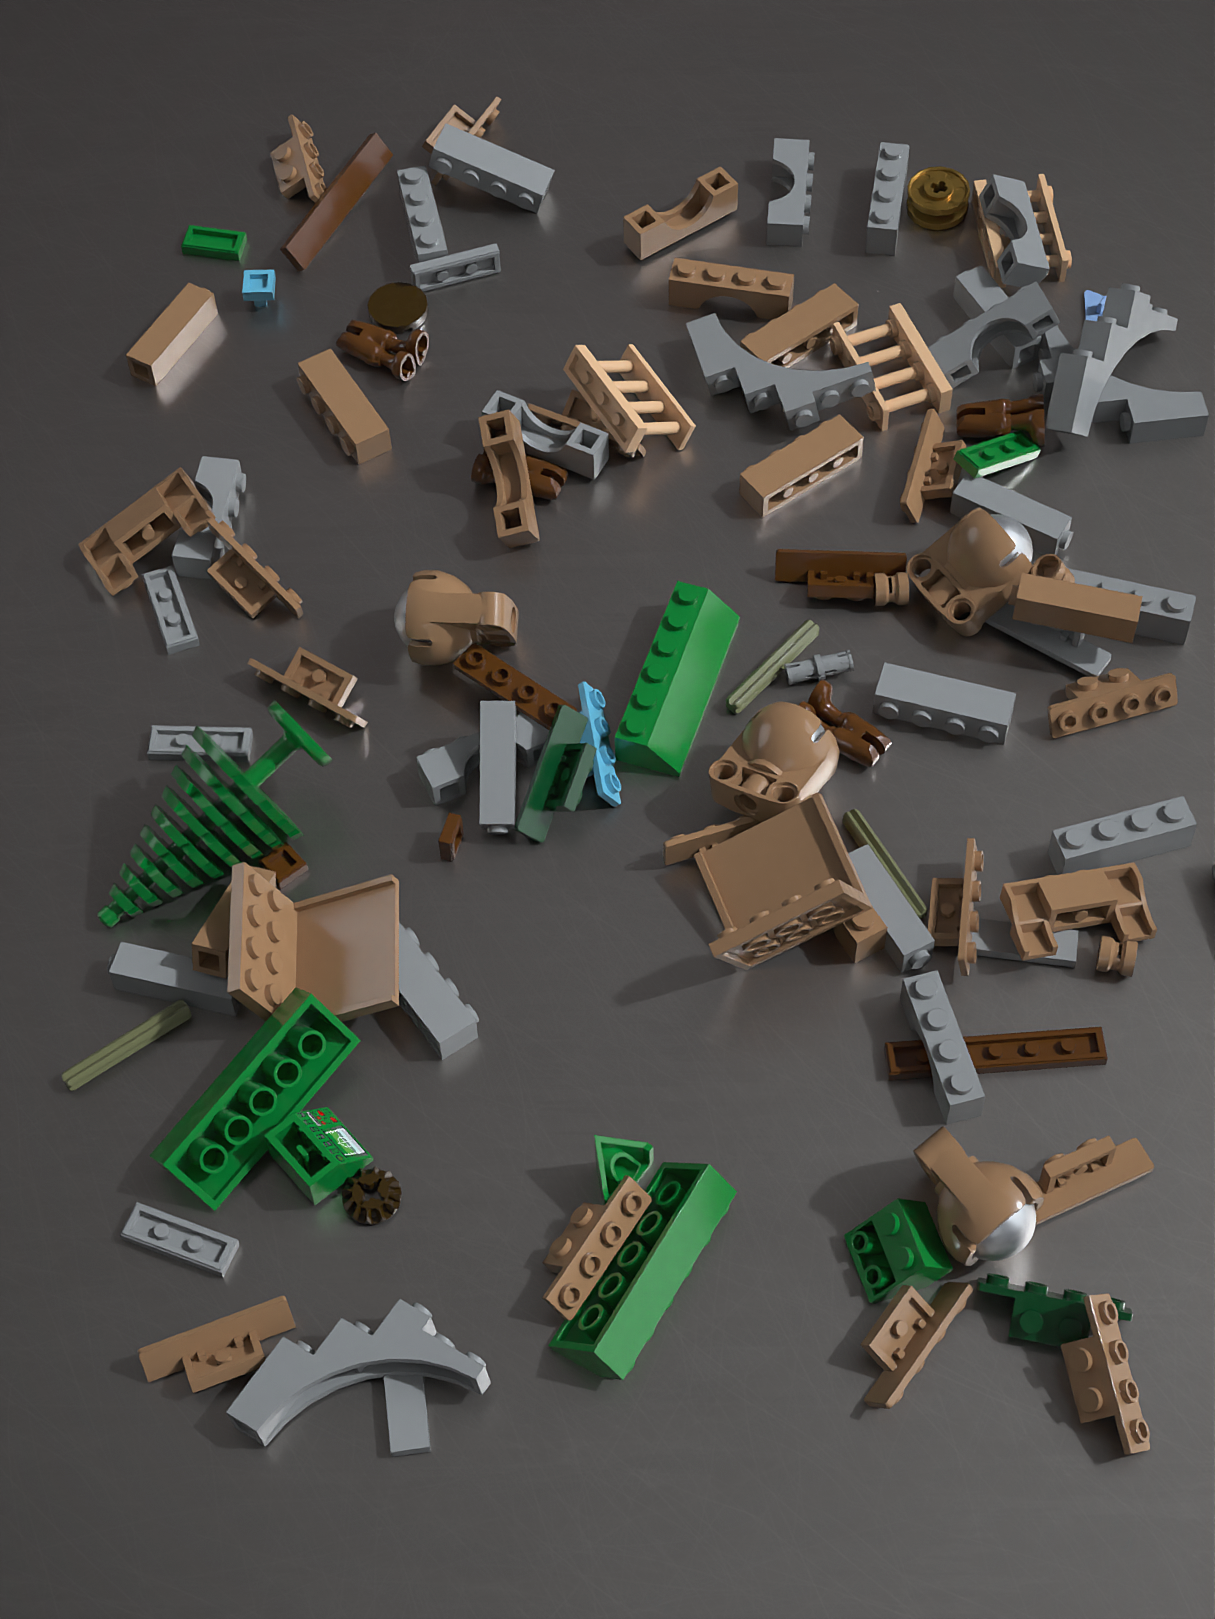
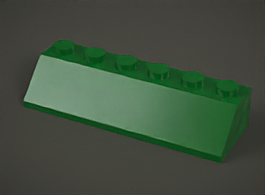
M677 581L616 732L615 757L617 761L680 777L740 621V616L710 589Z
M295 987L149 1156L215 1211L268 1150L264 1135L293 1113L300 1112L361 1040L314 995Z
M663 1162L645 1190L652 1199L651 1203L572 1320H564L548 1345L553 1351L600 1377L624 1380L625 1376L633 1369L635 1360L645 1343L653 1336L660 1318L673 1303L674 1295L683 1280L691 1273L693 1264L700 1252L710 1242L711 1234L720 1219L728 1212L730 1203L737 1193L710 1164Z

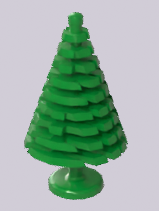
M275 699L269 704L267 710L270 716L283 728V735L246 771L235 763L208 734L196 725L192 737L234 782L229 786L216 771L186 745L181 754L182 757L201 779L212 788L219 798L216 801L212 799L191 776L178 765H175L171 773L172 777L201 808L203 813L199 816L178 793L168 785L165 786L162 792L163 799L189 827L184 830L166 811L157 806V804L154 805L150 813L152 818L173 842L169 845L149 825L144 824L140 835L159 857L154 860L139 845L134 844L130 851L131 857L144 871L139 875L129 865L123 864L119 874L129 887L123 890L116 883H113L109 894L114 900L105 905L97 914L103 925L113 927L121 920L120 917L125 912H128L132 917L143 913V910L136 903L140 897L153 907L162 904L163 900L152 889L155 884L173 898L182 894L180 886L167 874L170 869L192 888L204 884L199 875L183 859L186 855L211 878L215 879L223 875L224 873L221 868L199 845L202 840L230 867L242 863L243 861L214 830L217 826L252 859L264 855L257 847V844L230 817L229 814L232 811L272 849L276 850L284 846L283 842L270 827L246 804L245 800L248 797L290 838L296 840L304 836L300 829L260 786L298 750H304L322 767L327 766L333 759Z

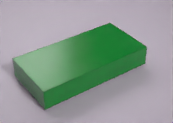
M189 225L181 244L182 254L240 261L247 242L246 232Z

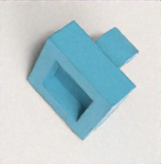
M244 270L242 289L244 301H254L255 307H267V300H274L275 271Z

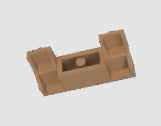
M180 467L78 545L100 577L105 588L114 596L120 590L128 588L139 577L132 565L134 562L182 527L192 537L197 532L203 531L208 527L207 520L210 517L214 519L216 517L208 503L200 495L192 479Z
M1135 862L1005 883L1001 890L1000 900L1012 923L1010 936L1022 961L1056 955L1058 944L1052 932L1111 922L1121 943L1126 940L1135 942L1155 938L1157 932L1147 905L1143 878Z

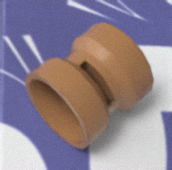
M1055 554L1042 555L1031 567V575L1075 583L1073 574Z
M897 572L894 576H887L885 573H874L873 600L875 606H885L888 602H895L897 605H908L909 579L907 572Z
M1101 936L1095 970L1102 972L1116 970L1120 975L1132 977L1138 942L1126 940L1123 943L1115 942L1111 937Z

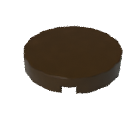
M395 282L386 284L375 290L367 304L372 324L390 330L395 334H402L404 330L412 328V331L419 328L426 320L428 314L426 295L420 288L410 283Z

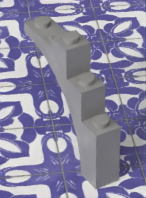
M1122 283L1121 289L1108 287L1103 315L1098 316L1097 321L1084 320L1079 348L1074 349L1073 354L1060 353L1045 428L1088 437L1094 411L1103 388L1123 355L1138 340L1149 333L1159 330L1175 331L1178 319L1168 316L1167 309L1152 307L1153 305L1149 304L1151 296L1139 292L1140 286Z
M715 313L686 323L710 395L724 393L740 386L750 413L765 410L770 406L780 403L790 431L800 427H807L812 423L820 421L819 410L830 408L847 400L862 397L867 393L876 391L869 362L842 369L823 371L795 370L773 365L748 353L737 345L724 331Z
M1057 325L1040 335L1042 338L1039 349L1038 372L1033 374L1034 391L1044 395V404L1050 403L1060 353L1073 354L1074 348L1066 340ZM1110 375L1099 398L1091 423L1120 420L1121 430L1123 432L1126 431L1129 444L1204 436L1209 414L1202 391L1173 392L1150 389L1128 383Z
M399 1299L375 1333L361 1322L356 1321L353 1325L341 1318L316 1352L303 1341L298 1340L295 1344L282 1337L226 1413L236 1429L266 1447L287 1422L310 1404L337 1389L367 1379L396 1374L428 1376L457 1383L480 1395H483L491 1381L485 1368L486 1363L480 1357L469 1351L466 1354L461 1353L455 1349L454 1344L448 1338L437 1333L431 1319L433 1316L429 1310L418 1303L410 1305Z

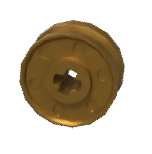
M937 166L920 170L911 177L907 186L908 198L906 207L907 214L914 223L927 229L943 230L954 227L965 219L969 208L970 187L968 180L963 174L952 168Z

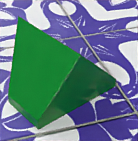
M594 1135L596 1170L603 1205L607 1203L625 1175L630 1176L638 1184L654 1162V1148L648 1142Z

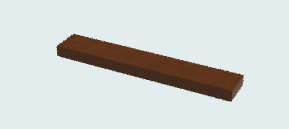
M376 132L366 138L280 248L281 252L298 272L307 268L393 156Z
M1102 1027L963 1037L977 1074L1106 1065L1108 1060ZM922 1040L885 1042L884 1052L889 1081L933 1077Z

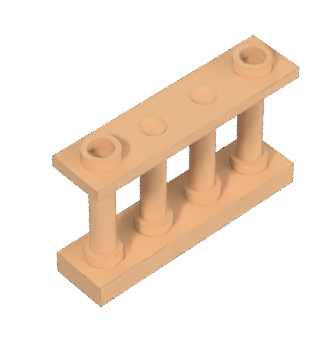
M1038 174L1036 190L1027 192L1030 202H1037L1039 212L1033 213L1036 223H1043L1045 233H1041L1040 237L1043 246L1049 245L1051 255H1046L1049 267H1055L1058 281L1065 282L1067 269H1070L1072 265L1071 252L1066 250L1053 207L1052 186H1047L1044 174ZM986 179L975 180L971 204L989 273L1000 288H1005L1006 284L1002 282L997 260L1011 240L1009 237H1005L1004 234H1000L999 230L1001 227L985 218L979 195L987 184Z
M901 303L889 306V316L885 324L854 334L846 335L839 322L833 323L832 337L829 338L830 348L834 355L839 356L845 368L869 362L871 367L900 357L907 359L911 366L874 378L876 391L862 396L867 405L870 419L876 421L881 431L888 429L890 412L925 401L933 403L938 413L950 410L953 389ZM886 336L894 337L898 344L897 346L861 357L858 356L854 349V346ZM912 379L920 381L924 388L886 401L879 392L880 389Z
M628 344L620 360L597 361L585 345L574 346L563 370L624 452H635L644 435H667L678 450L684 449L696 425L633 344ZM607 373H620L625 381H612ZM635 393L640 401L628 402L623 394ZM638 414H651L656 422L644 423Z

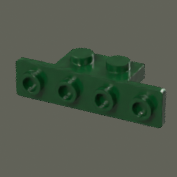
M559 705L514 826L515 831L536 842H544L554 812H575L576 806L582 798V789L587 775L592 770L594 764L593 759L597 748L588 743H580L588 718L566 705Z
M987 1273V1278L978 1277L977 1290L1015 1298L1008 1336L1061 1347L1062 1344L1089 1338L1091 1325L1083 1297L1087 1296L1086 1293L1072 1289H1064L1063 1294L1049 1292L1048 1285L1033 1281H1026L1025 1286L1010 1284L1009 1277L993 1273ZM1111 1298L1117 1308L1118 1319L1132 1321L1133 1312L1131 1308L1125 1307L1126 1302Z

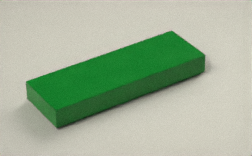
M1019 430L957 450L953 460L976 479L1038 457L1041 449Z

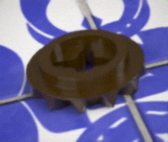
M376 1166L367 1170L360 1168L353 1177H347L346 1185L341 1190L345 1211L352 1219L363 1224H378L386 1221L396 1213L402 1199L399 1181L396 1180L390 1170L386 1172ZM375 1187H378L377 1191L381 1200L371 1197L366 1201L364 1191L361 1188L373 1190Z

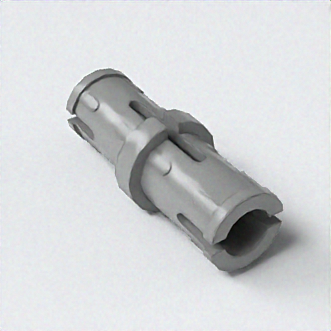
M850 650L825 656L816 654L811 659L784 664L788 685L813 679L821 681L825 680L826 676L854 671Z

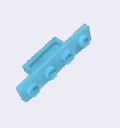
M583 681L578 684L582 711L579 713L586 716L588 721L580 743H588L597 748L593 759V768L587 775V778L594 775L598 795L616 807L621 804L619 795L621 784L614 768L616 757L610 747L608 735H610L611 730L605 719L603 709L606 705L605 699L598 689H593Z

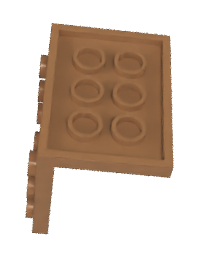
M819 792L813 794L811 798L703 853L698 852L694 854L726 929L717 935V940L708 944L715 958L745 970L872 909V905L822 794Z
M242 862L232 865L227 993L264 1021L268 1020L295 987L314 995L341 1022L399 1006V880L390 874L293 903L247 863Z

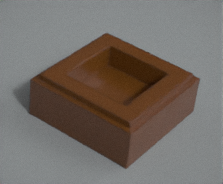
M448 814L438 840L442 860L450 862L455 860L464 836L461 815Z
M287 842L283 843L284 846L273 850L258 861L260 868L276 872V885L280 890L308 871L307 863Z

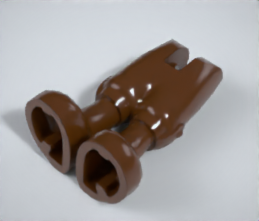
M356 320L350 321L346 327L347 332H343L336 341V346L344 352L365 361V363L371 366H385L392 370V374L397 379L402 381H408L413 378L416 373V365H422L429 347V335L423 330H414L409 335L407 341L397 339L396 334L390 330Z
M1033 394L1028 398L1011 402L1009 399L1003 398L962 404L956 409V418L958 420L956 428L959 437L983 438L1004 436L1010 433L1011 430H1023L1029 433L1034 444L1045 446L1043 394Z
M484 450L483 454L479 453L474 461L471 481L483 485L489 483L496 484L489 458ZM526 456L532 496L556 500L560 494L561 487L564 486L569 476L568 472L549 462Z
M821 680L813 689L808 702L802 701L798 706L835 726L830 727L821 721L824 730L829 729L836 738L842 755L872 768L879 760V755L884 754L892 745L891 740L857 714L839 711L831 701L833 694L832 685L825 680Z

